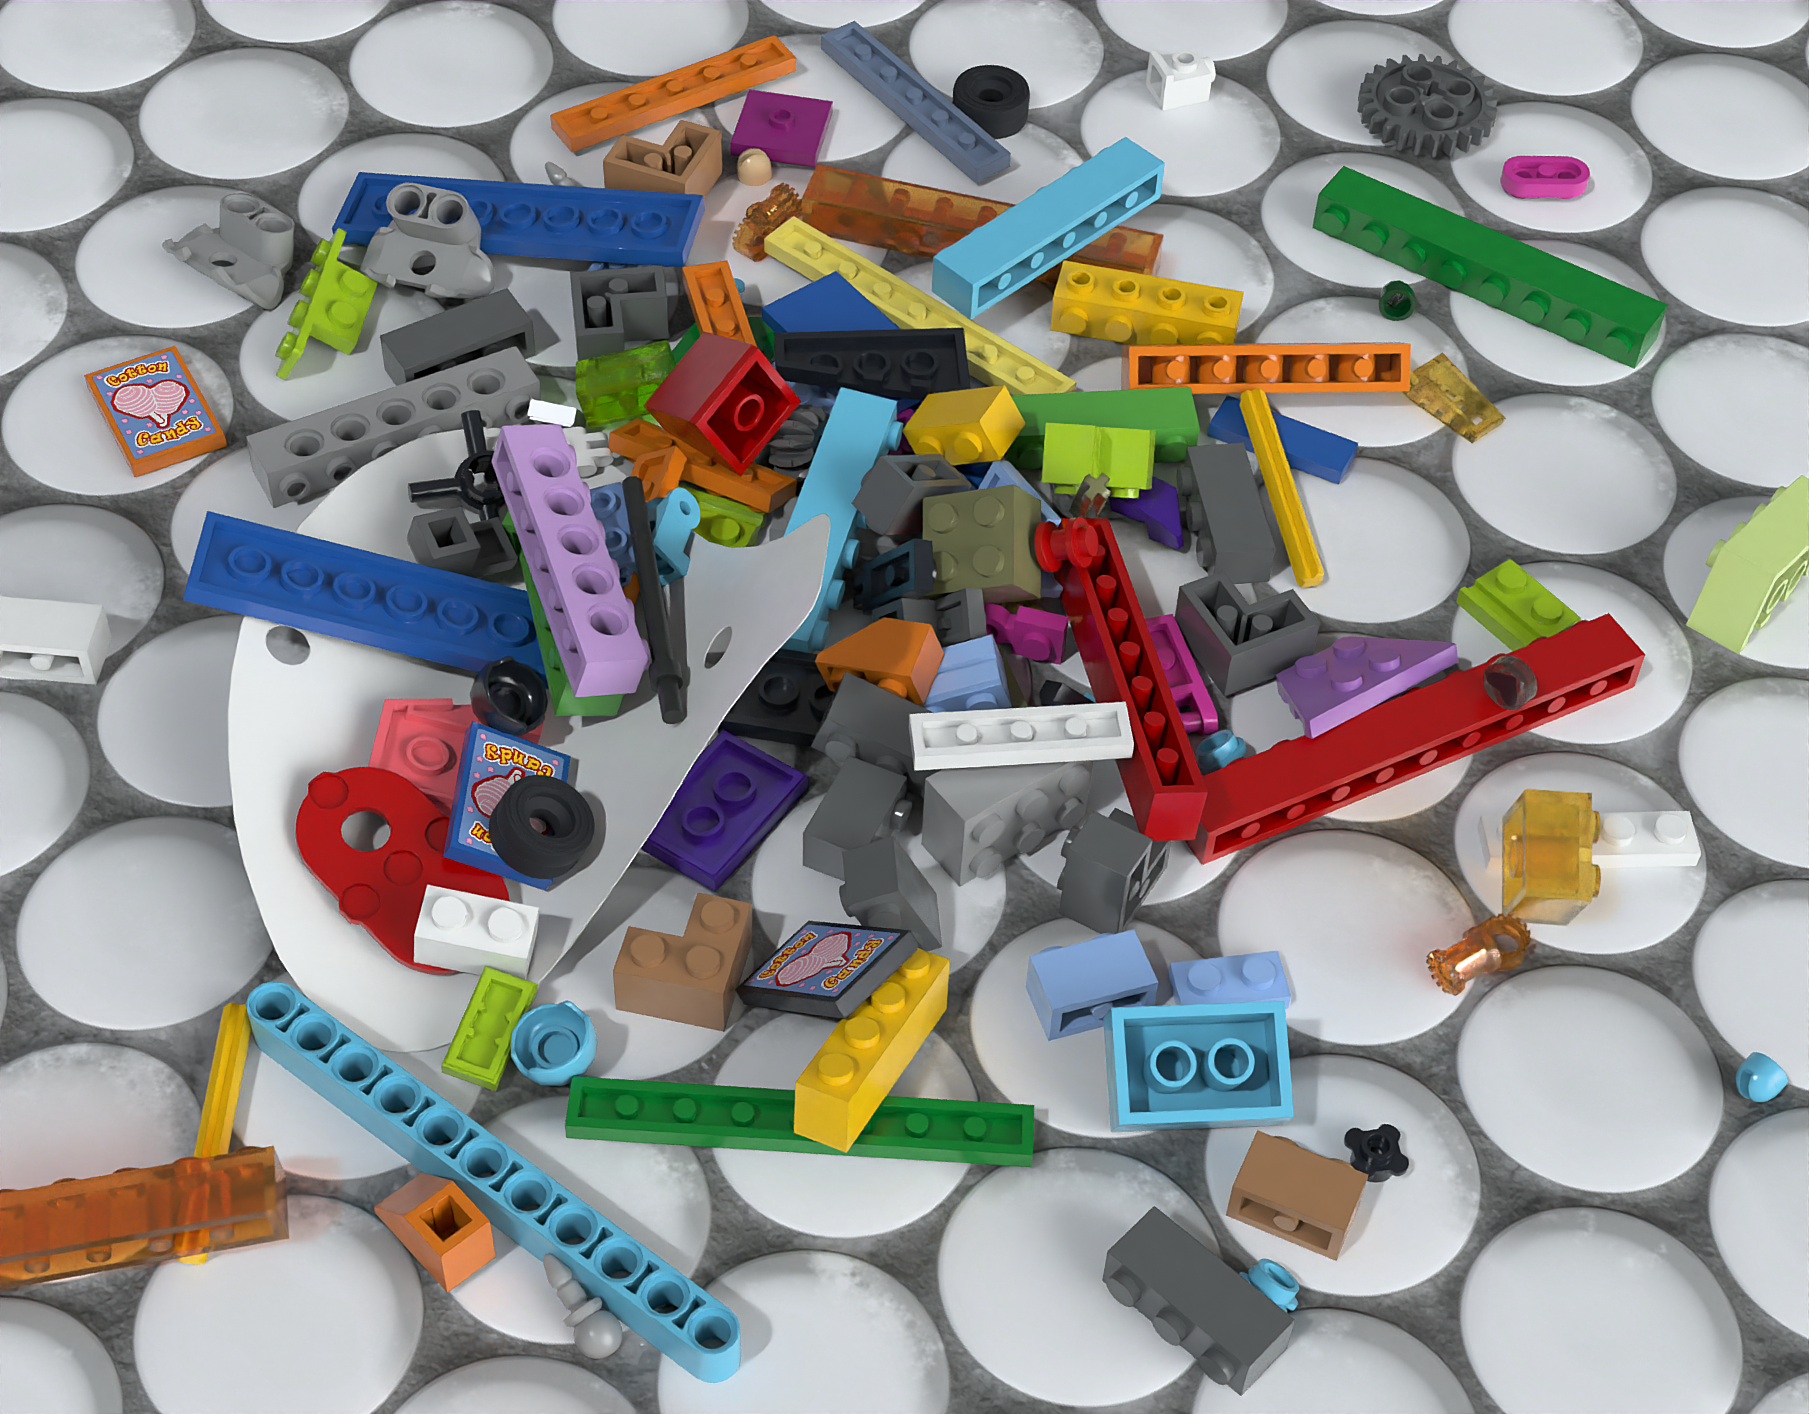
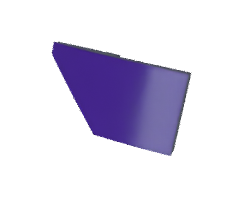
M1152 476V489H1139V498L1108 497L1111 511L1146 523L1149 539L1176 549L1184 546L1182 535L1183 521L1177 488Z

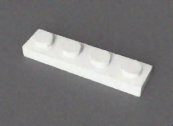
M1126 702L909 714V734L914 771L1132 758L1134 742Z
M1690 811L1481 815L1477 827L1486 870L1696 866L1701 855Z

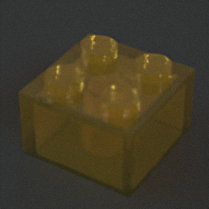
M1525 789L1502 817V922L1567 926L1592 902V898H1597L1600 890L1601 873L1599 865L1592 864V844H1597L1599 839L1600 814L1598 811H1592V793Z

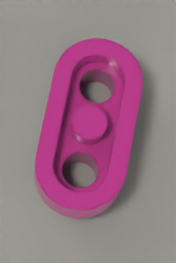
M1515 156L1509 158L1504 163L1500 183L1505 191L1516 198L1569 199L1580 196L1585 192L1590 170L1583 161L1569 156Z

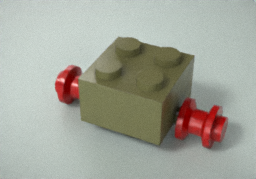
M1016 485L923 498V540L932 541L933 559L937 567L933 591L923 595V597L929 600H937L964 588L982 589L983 604H1001L1041 599V568L1048 573L1056 572L1061 568L1063 560H1070L1071 564L1077 569L1087 568L1091 564L1093 556H1096L1098 552L1097 533L1094 527L1089 526L1083 517L1070 518L1066 528L1059 530L1052 521L1041 522V500ZM902 541V542H900V543L898 544V546H900V545H902V544H904V543H906V542H908V541Z

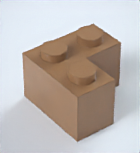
M680 120L663 145L622 134L603 160L604 187L606 189L703 195V199H705L722 173L721 131Z
M697 893L683 937L628 926L613 969L616 1010L724 1032L737 993L735 989L739 986L752 945V903Z

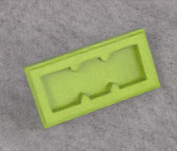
M485 966L441 1065L442 1073L496 1092L511 1057V1033L522 1015L531 1010L538 993V984Z

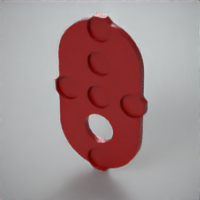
M355 767L336 773L322 772L308 783V794L299 808L295 832L297 849L304 865L338 901L339 913L349 924L361 925L400 964L412 970L433 975L461 972L414 962V934L427 885L510 901L507 887L501 876L443 857L450 816L444 815L406 778L381 768ZM363 811L377 813L389 825V839L382 847L374 851L363 852L353 849L345 842L341 833L342 825L349 816Z

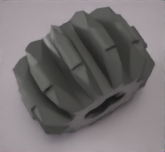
M798 405L774 434L771 441L767 443L771 450L768 460L770 464L774 465V471L797 479L796 487H803L830 416L829 413L824 412L822 407Z

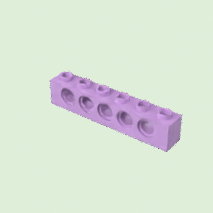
M561 424L502 426L491 462L574 697L635 693L643 671L649 667V646L647 641L641 639L634 622L635 612L633 603L629 598H625L619 582L620 572L618 563L615 559H611L605 545L604 526L600 520L595 518L590 505L591 495L589 486L586 482L581 481L576 467L575 449L572 445H568Z

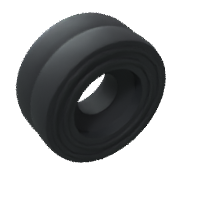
M980 65L967 69L958 76L953 87L952 104L991 137L1002 139L1016 134L1024 127L1028 118L1030 90L1027 81L1018 72L999 65Z
M530 775L519 779L507 789L491 813L488 828L493 848L509 867L528 877L552 879L571 870L584 854L593 839L595 821L587 801L572 786L551 776ZM535 817L546 822L553 829L554 835L545 836L531 826L530 818Z

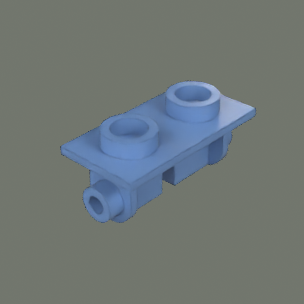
M621 482L590 489V505L596 520H600L604 526L605 545L610 558L615 559L618 563L620 572L619 582L621 587H624L631 581V576L634 573L633 565H635V558Z

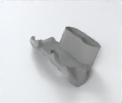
M403 183L393 188L386 201L387 210L393 220L388 227H380L372 236L359 272L389 288H394L395 283H401L426 289V295L436 298H477L490 294L495 285L493 264L489 257L480 250V223L464 196L454 191L416 183ZM418 208V210H417L416 212H414L413 214L408 215L409 212H411L412 210ZM461 217L456 223L449 224L453 219ZM423 255L435 257L436 264L430 273L425 275L413 273L412 266L417 258Z
M233 193L226 195L220 201L219 228L211 229L207 224H203L186 234L178 242H173L172 238L165 240L162 247L168 253L173 254L177 260L188 264L213 279L220 286L242 295L256 306L273 310L279 304L283 294L284 281L282 276L293 264L295 224L289 216L249 194ZM225 260L232 262L234 265L222 267L213 265L212 262Z

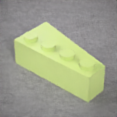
M1801 475L1789 487L1780 486L1768 505L1761 503L1756 508L1748 523L1744 521L1739 522L1727 542L1720 539L1716 543L1706 561V565L1711 568V571L1686 626L1739 654L1747 645L1753 627L1760 630L1769 619L1770 611L1778 600L1784 602L1793 591L1801 576L1807 575L1809 572V478Z

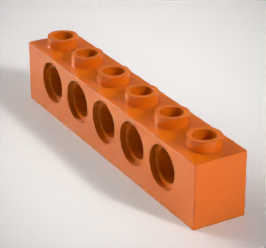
M1401 342L1122 345L1121 390L1191 387L1192 394L1242 393L1245 390L1252 391L1256 388H1260L1265 393L1410 391L1411 344Z

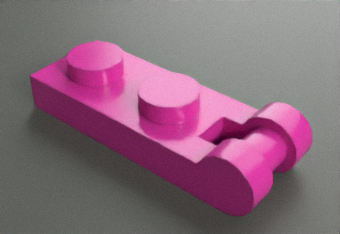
M1173 614L1145 619L1176 706L1190 705L1192 712L1182 714L1179 712L1186 733L1197 731L1201 736L1216 733L1219 725L1217 712Z

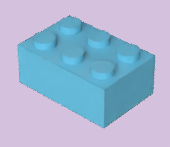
M1285 1001L1111 1008L1104 1016L1111 1132L1283 1125L1294 1118Z

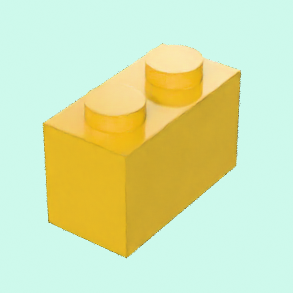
M999 385L928 394L902 431L916 455L941 454L951 465L1001 460L1026 423L1006 386Z

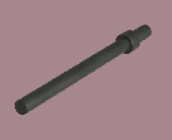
M630 476L623 480L622 488L652 663L648 667L652 690L658 693L663 722L666 724H676L682 721L684 717L679 692L683 686L680 663L673 658L642 480L637 476Z

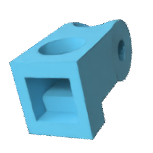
M680 487L671 490L666 497L655 498L646 502L661 587L687 575L691 559L683 551L691 529L696 528L700 522V509L696 499L689 491ZM635 564V565H633V567H634V571L637 573L636 564Z

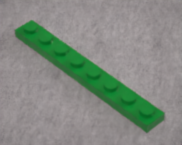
M572 1076L565 1120L566 1138L1019 1167H1031L1033 1158L1034 1105L886 1096L850 1149L845 1153L794 1133L795 1090Z

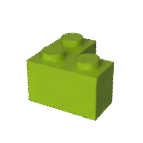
M1046 422L1042 482L1055 483L1054 493L1076 495L1086 475L1090 474L1097 479L1101 473H1104L1110 478L1106 486L1110 487L1111 493L1109 497L1139 498V489H1152L1156 431Z

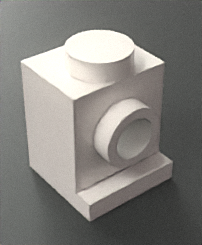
M1195 48L1180 50L1166 55H1161L1158 50L1150 51L1146 87L1162 111L1209 101L1211 82L1215 80V66L1210 57L1202 58Z

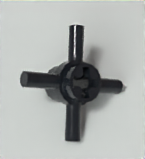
M466 411L461 414L468 458L459 465L454 478L408 483L409 500L411 503L456 497L466 510L479 514L480 521L499 517L500 520L499 510L506 505V501L491 462L494 451L487 450L480 411ZM473 473H484V482L489 485L496 483L497 490L496 488L484 489L483 492L477 490L473 486L475 483Z

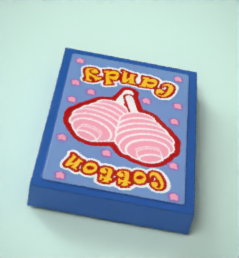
M472 721L465 731L443 857L546 891L553 882V878L536 879L525 876L509 867L499 857L489 837V820L493 809L507 789L523 777L547 775L567 783L571 756ZM530 818L531 826L545 836L554 835L553 829L546 822L539 818Z

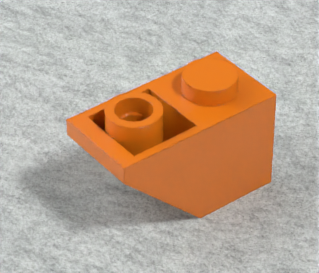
M883 617L819 652L815 663L830 691L834 692L843 675L845 672H848L912 703L924 705L943 659L944 652L931 624Z
M422 1172L374 1207L377 1216L447 1293L496 1257L490 1220L452 1180Z

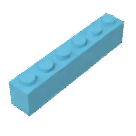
M1124 137L1110 147L1102 149L1094 157L1078 167H1073L1062 177L1047 186L1041 187L1033 195L1017 205L1009 207L1001 215L982 227L975 228L969 235L950 247L943 248L933 257L932 292L970 320L1159 199L1161 197L1165 162L1127 137Z
M843 387L839 390L783 536L785 537L815 516L820 514H827L829 516L831 527L822 586L816 603L808 617L780 647L781 649L814 653L815 650L823 651L830 631V622L826 621L830 609L838 610L841 605L845 590V581L841 580L845 568L853 569L856 564L860 549V540H856L860 528L868 529L865 523V516L851 503L861 489V481L864 475L875 466L880 456H887L889 450L896 451L898 449L903 432V423L897 421V401Z

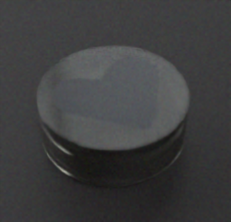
M1502 656L1484 671L1483 684L1487 694L1497 705L1504 709L1518 710L1536 695L1537 681L1530 667L1517 657Z

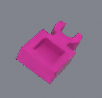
M984 604L987 636L993 635L996 645L1003 642L1012 644L1011 654L1028 657L1032 660L1061 664L1066 647L1069 617L1019 606L1018 612L1015 615L1010 614L1008 610L997 604Z

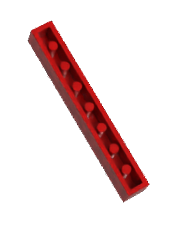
M1060 518L1061 522L1058 529H1065L1070 518ZM1084 518L1089 526L1094 527L1097 533L1098 552L1096 556H1093L1092 562L1087 568L1080 569L1075 568L1070 560H1063L1061 568L1053 572V575L1063 587L1060 596L1067 617H1069V623L1096 703L1126 702L1134 742L1132 758L1115 759L1138 830L1140 833L1152 838V841L1195 840L1208 793L1109 519Z

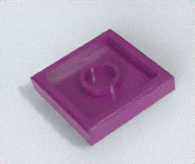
M749 89L730 142L731 155L740 156L749 148H758L766 153L770 161L816 167L833 113V101Z

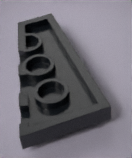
M964 328L774 333L775 369L784 381L837 389L843 387L859 392L924 401L928 394L971 389Z

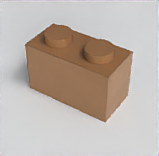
M1257 1130L1232 1186L1226 1216L1337 1261L1360 1205L1368 1174L1355 1170L1349 1163L1336 1158L1328 1159L1303 1149L1286 1137L1271 1136Z

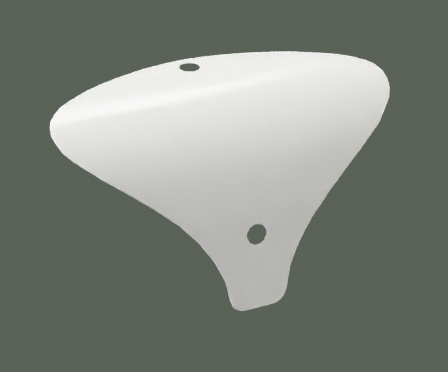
M483 427L485 437L499 436L501 428L486 429V427ZM464 429L428 434L403 444L362 466L336 486L300 523L294 533L417 563L407 542L408 531L414 516L461 506L469 524L480 521L479 514L466 510L456 497L411 503L408 495V483L454 478L459 465L468 458ZM610 464L605 467H597L595 474L581 477V481L586 482L589 489L618 482L622 484L623 480L628 476ZM473 473L475 478L473 486L483 492L486 489L483 473ZM507 504L499 510L501 524L508 511ZM827 514L815 516L785 537L751 547L731 548L711 543L691 530L683 551L691 559L687 575L661 587L673 658L680 663L683 686L679 692L684 717L679 723L666 724L663 722L658 693H655L651 688L648 669L643 671L636 692L624 694L616 716H555L550 691L546 689L548 705L538 745L571 756L567 784L576 789L587 801L594 816L595 830L589 847L575 866L567 873L553 878V882L546 891L502 877L508 890L510 902L539 907L537 935L526 977L527 981L539 984L571 948L656 827L692 765L728 711L764 664L808 617L816 603L822 586L831 527ZM520 561L516 562L514 569L477 578L527 591ZM639 590L637 601L634 604V622L640 638L645 639L649 646ZM245 615L240 626L231 669L227 710L228 764L234 821L243 864L264 925L279 959L308 999L377 1050L410 1053L434 1050L449 1045L454 1038L480 975L465 972L447 975L426 974L412 970L393 959L361 925L349 924L339 913L338 901L304 865L297 849L295 832L299 808L308 794V783L322 772L336 773L349 768L368 767L385 699L452 698L453 705H470V691L479 672L295 627L292 628L301 632L307 639L310 653L304 662L289 665L274 658L266 645V636L271 629L276 626L287 625ZM730 627L732 629V636L726 652L715 666L706 669L705 659L712 642L723 629ZM650 652V663H649V665L652 663L651 652ZM363 811L349 816L342 825L341 833L343 839L350 847L367 852L374 851L387 842L390 836V828L385 819L377 813Z

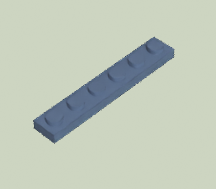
M856 21L821 35V50L975 183L1010 167L1011 153Z

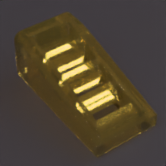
M1443 352L1412 371L1410 374V391H1401L1413 403L1471 443H1474L1501 425L1506 419ZM1463 405L1467 410L1463 412L1459 406ZM1475 415L1483 420L1477 425L1470 420Z

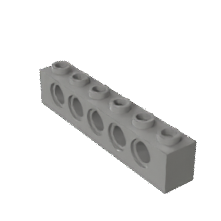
M517 346L246 436L252 470L272 507L276 508L338 486L362 466L403 444L428 434L463 429L461 418L463 412L479 410L483 427H486V429L513 426L531 420L527 416L531 399L541 401L540 382Z

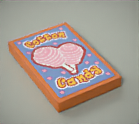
M176 346L84 375L87 388L134 477L227 447L223 430Z

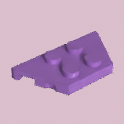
M1356 636L1343 637L1336 640L1333 646L1315 655L1302 657L1295 662V665L1276 674L1278 693L1284 703L1289 704L1293 717L1295 719L1301 718L1306 737L1313 739L1458 663L1457 646L1452 642Z

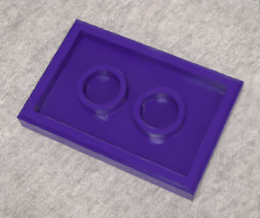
M723 729L698 756L656 827L641 847V850L716 892L809 788V776Z

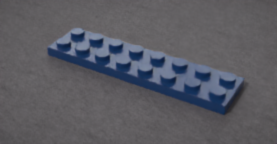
M359 172L335 220L332 232L334 235L338 228L346 231L343 243L362 246L369 245L375 232L380 227H388L393 220L386 206L387 196L390 191L403 183H416L454 191L464 196L480 223V250L485 254L685 267L705 211L703 195ZM418 208L412 210L411 212H409L408 215L413 214L414 212H416V211L418 210ZM461 217L453 219L449 224L456 223Z
M207 511L186 584L184 601L475 672H480L489 661L494 662L504 657L512 656L515 661L531 667L544 682L545 689H549L527 591Z

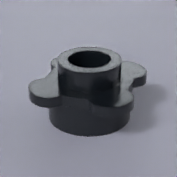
M1382 1124L1378 1129L1363 1131L1359 1128H1351L1346 1132L1344 1145L1352 1151L1350 1164L1355 1170L1368 1174L1367 1181L1374 1183L1383 1182L1392 1177V1175L1401 1176L1406 1173L1409 1160L1405 1155L1401 1154L1398 1144L1401 1136L1399 1130L1390 1124ZM1377 1148L1382 1154H1375L1371 1150Z

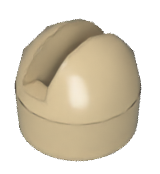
M749 148L738 157L736 165L737 178L741 183L748 186H761L771 179V162L765 152L758 148Z

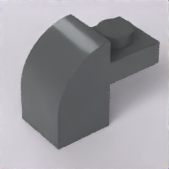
M461 506L414 516L407 535L408 545L417 564L473 578L514 569L518 559L499 517L469 524Z
M964 588L937 600L900 598L872 610L873 623L885 617L931 624L942 648L987 636L982 589Z

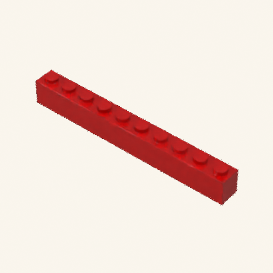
M1608 613L1590 621H1579L1570 629L1553 636L1539 637L1528 646L1508 654H1497L1487 662L1468 670L1454 671L1443 680L1426 687L1412 688L1401 697L1381 705H1376L1313 739L1306 737V735L1293 740L1286 739L1276 743L1270 749L1251 757L1237 758L1225 767L1202 776L1208 793L1195 840L1184 841L1202 865L1629 690L1635 686L1646 654ZM1496 672L1516 678V703L1513 706L1507 705L1502 700L1500 690L1495 689L1489 684L1487 680L1489 673Z

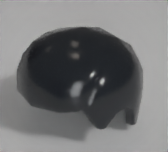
M507 656L494 662L489 661L476 675L470 691L473 713L481 724L502 733L516 737L522 736L536 729L545 720L544 714L547 710L548 699L544 682L531 667L515 661L512 656Z

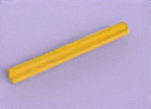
M1260 388L1252 391L1245 390L1240 395L1241 401L1239 405L1296 582L1301 588L1316 587L1322 583L1324 571L1266 394Z
M231 1002L226 1004L222 1011L175 1244V1259L182 1264L201 1265L208 1258L252 1030L246 1004L239 1005Z

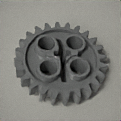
M1419 54L1418 61H1412L1407 55H1402L1400 64L1389 58L1387 59L1386 67L1376 64L1373 73L1365 74L1364 83H1361L1357 112L1362 113V124H1370V134L1383 133L1381 139L1383 144L1394 140L1397 142L1396 150L1398 151L1406 146L1412 147L1413 155L1416 156L1420 153L1421 149H1426L1431 157L1436 156L1437 150H1443L1450 157L1453 156L1455 147L1466 153L1469 151L1470 143L1480 146L1482 138L1490 136L1498 110L1496 108L1498 98L1492 96L1494 89L1492 86H1483L1484 76L1471 77L1473 68L1468 67L1459 70L1457 69L1458 61L1456 60L1446 65L1442 64V58L1438 55L1434 58L1433 62L1427 61L1423 54Z

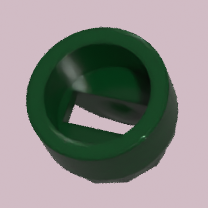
M1400 280L1390 281L1383 286L1378 298L1380 313L1391 321H1401L1410 317L1415 310V294L1413 289ZM1395 294H1398V295L1395 297V299L1393 300L1392 304H1389L1388 301H1389Z

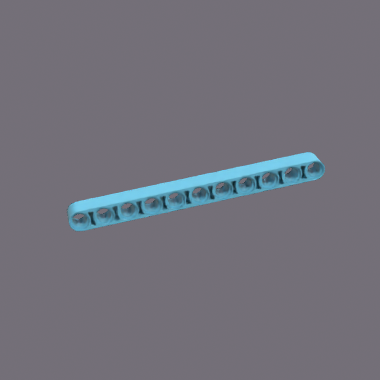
M271 981L259 985L250 993L246 1003L247 1012L256 1045L262 1052L420 1171L452 1180L490 1220L493 1226L541 1262H543L545 1254L550 1253L570 1268L573 1273V1279L579 1282L590 1299L599 1296L602 1300V1308L614 1314L618 1320L695 1378L707 1383H718L729 1379L736 1373L741 1361L740 1324L737 1316L728 1307L292 986L284 982ZM323 1047L322 1049H319V1050L310 1051V1050H312L313 1048ZM360 1077L365 1078V1079H363V1080H361V1081L350 1082V1081H352L353 1079H356V1078H360ZM401 1108L408 1109L407 1111L402 1113H392L393 1111ZM441 1140H452L450 1143L442 1146L433 1145ZM484 1172H495V1173H496V1174H494L493 1176L488 1177V1178H478V1177H476V1176H478L479 1174L484 1173ZM529 1204H538V1205H540V1207H539L538 1209H536V1210H532V1211H522V1210H520V1208H522V1207L525 1206V1205H529ZM573 1237H583L586 1239L576 1245L563 1243ZM619 1270L632 1273L622 1279L609 1277L611 1273ZM664 1304L679 1307L676 1311L668 1314L654 1311L655 1308ZM709 1339H720L726 1342L725 1345L716 1349H707L700 1345Z

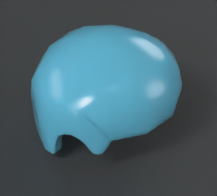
M568 1000L559 1004H542L524 1013L511 1033V1057L515 1065L525 1077L539 1085L564 1086L571 1082L572 1076L582 1077L595 1060L597 1037L590 1016L586 1015L574 1003Z

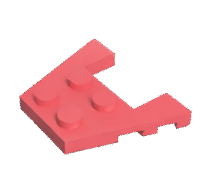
M452 698L385 699L368 767L389 770L406 778L444 815L450 816L465 731L472 721L479 724L481 722L473 713L472 704L453 705ZM543 723L533 731L518 737L538 744Z

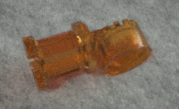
M781 183L771 189L770 196L764 201L756 202L746 209V218L744 217L742 220L744 224H738L740 230L735 229L734 231L737 237H732V240L735 241V243H732V246H734L733 249L754 262H759L768 255L764 252V238L793 216L799 218L804 214L803 200L797 199L799 194L798 192L794 194L795 188L789 189V184L784 185V183Z
M1498 914V917H1495V915L1490 916L1489 919L1476 927L1467 929L1462 935V940L1445 950L1435 949L1426 956L1428 958L1426 963L1430 965L1428 967L1429 971H1435L1431 975L1432 979H1439L1436 984L1438 987L1442 986L1444 993L1448 992V994L1452 993L1453 996H1456L1463 992L1465 983L1483 972L1492 974L1497 970L1509 971L1518 968L1524 962L1531 940L1530 930H1527V924L1520 923L1521 919L1519 917L1513 919L1511 914H1508L1507 917H1503L1504 914ZM1495 934L1509 935L1515 939L1518 948L1512 952L1499 951L1491 936Z

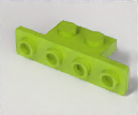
M340 228L336 230L330 241L322 238L311 257L310 263L316 265V269L311 268L305 276L299 289V293L305 296L304 301L298 300L287 321L288 325L294 327L292 333L289 331L285 333L275 354L276 357L282 359L276 376L283 380L287 378L300 359L309 335L347 355L351 353L357 344L378 282L337 261L347 233Z

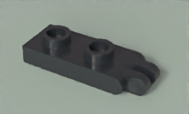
M914 538L863 563L862 574L853 578V589L862 591V594L853 597V608L862 610L864 615L872 616V610L900 598L916 599L932 592L937 573L936 562L933 559L932 541Z

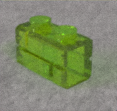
M668 340L576 362L577 379L575 392L589 428L650 414L643 405L677 365Z

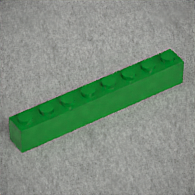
M1343 166L1318 194L1312 228L1633 369L1637 367L1658 337L1668 304Z

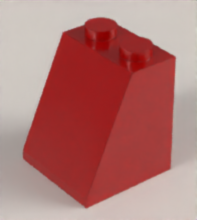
M703 332L643 406L665 431L741 476L801 401L758 347Z

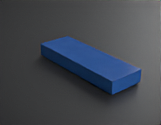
M1227 395L1209 423L1207 436L1228 444L1244 442L1245 449L1255 453L1239 405L1241 400ZM1271 411L1289 466L1339 484L1356 455L1358 443Z

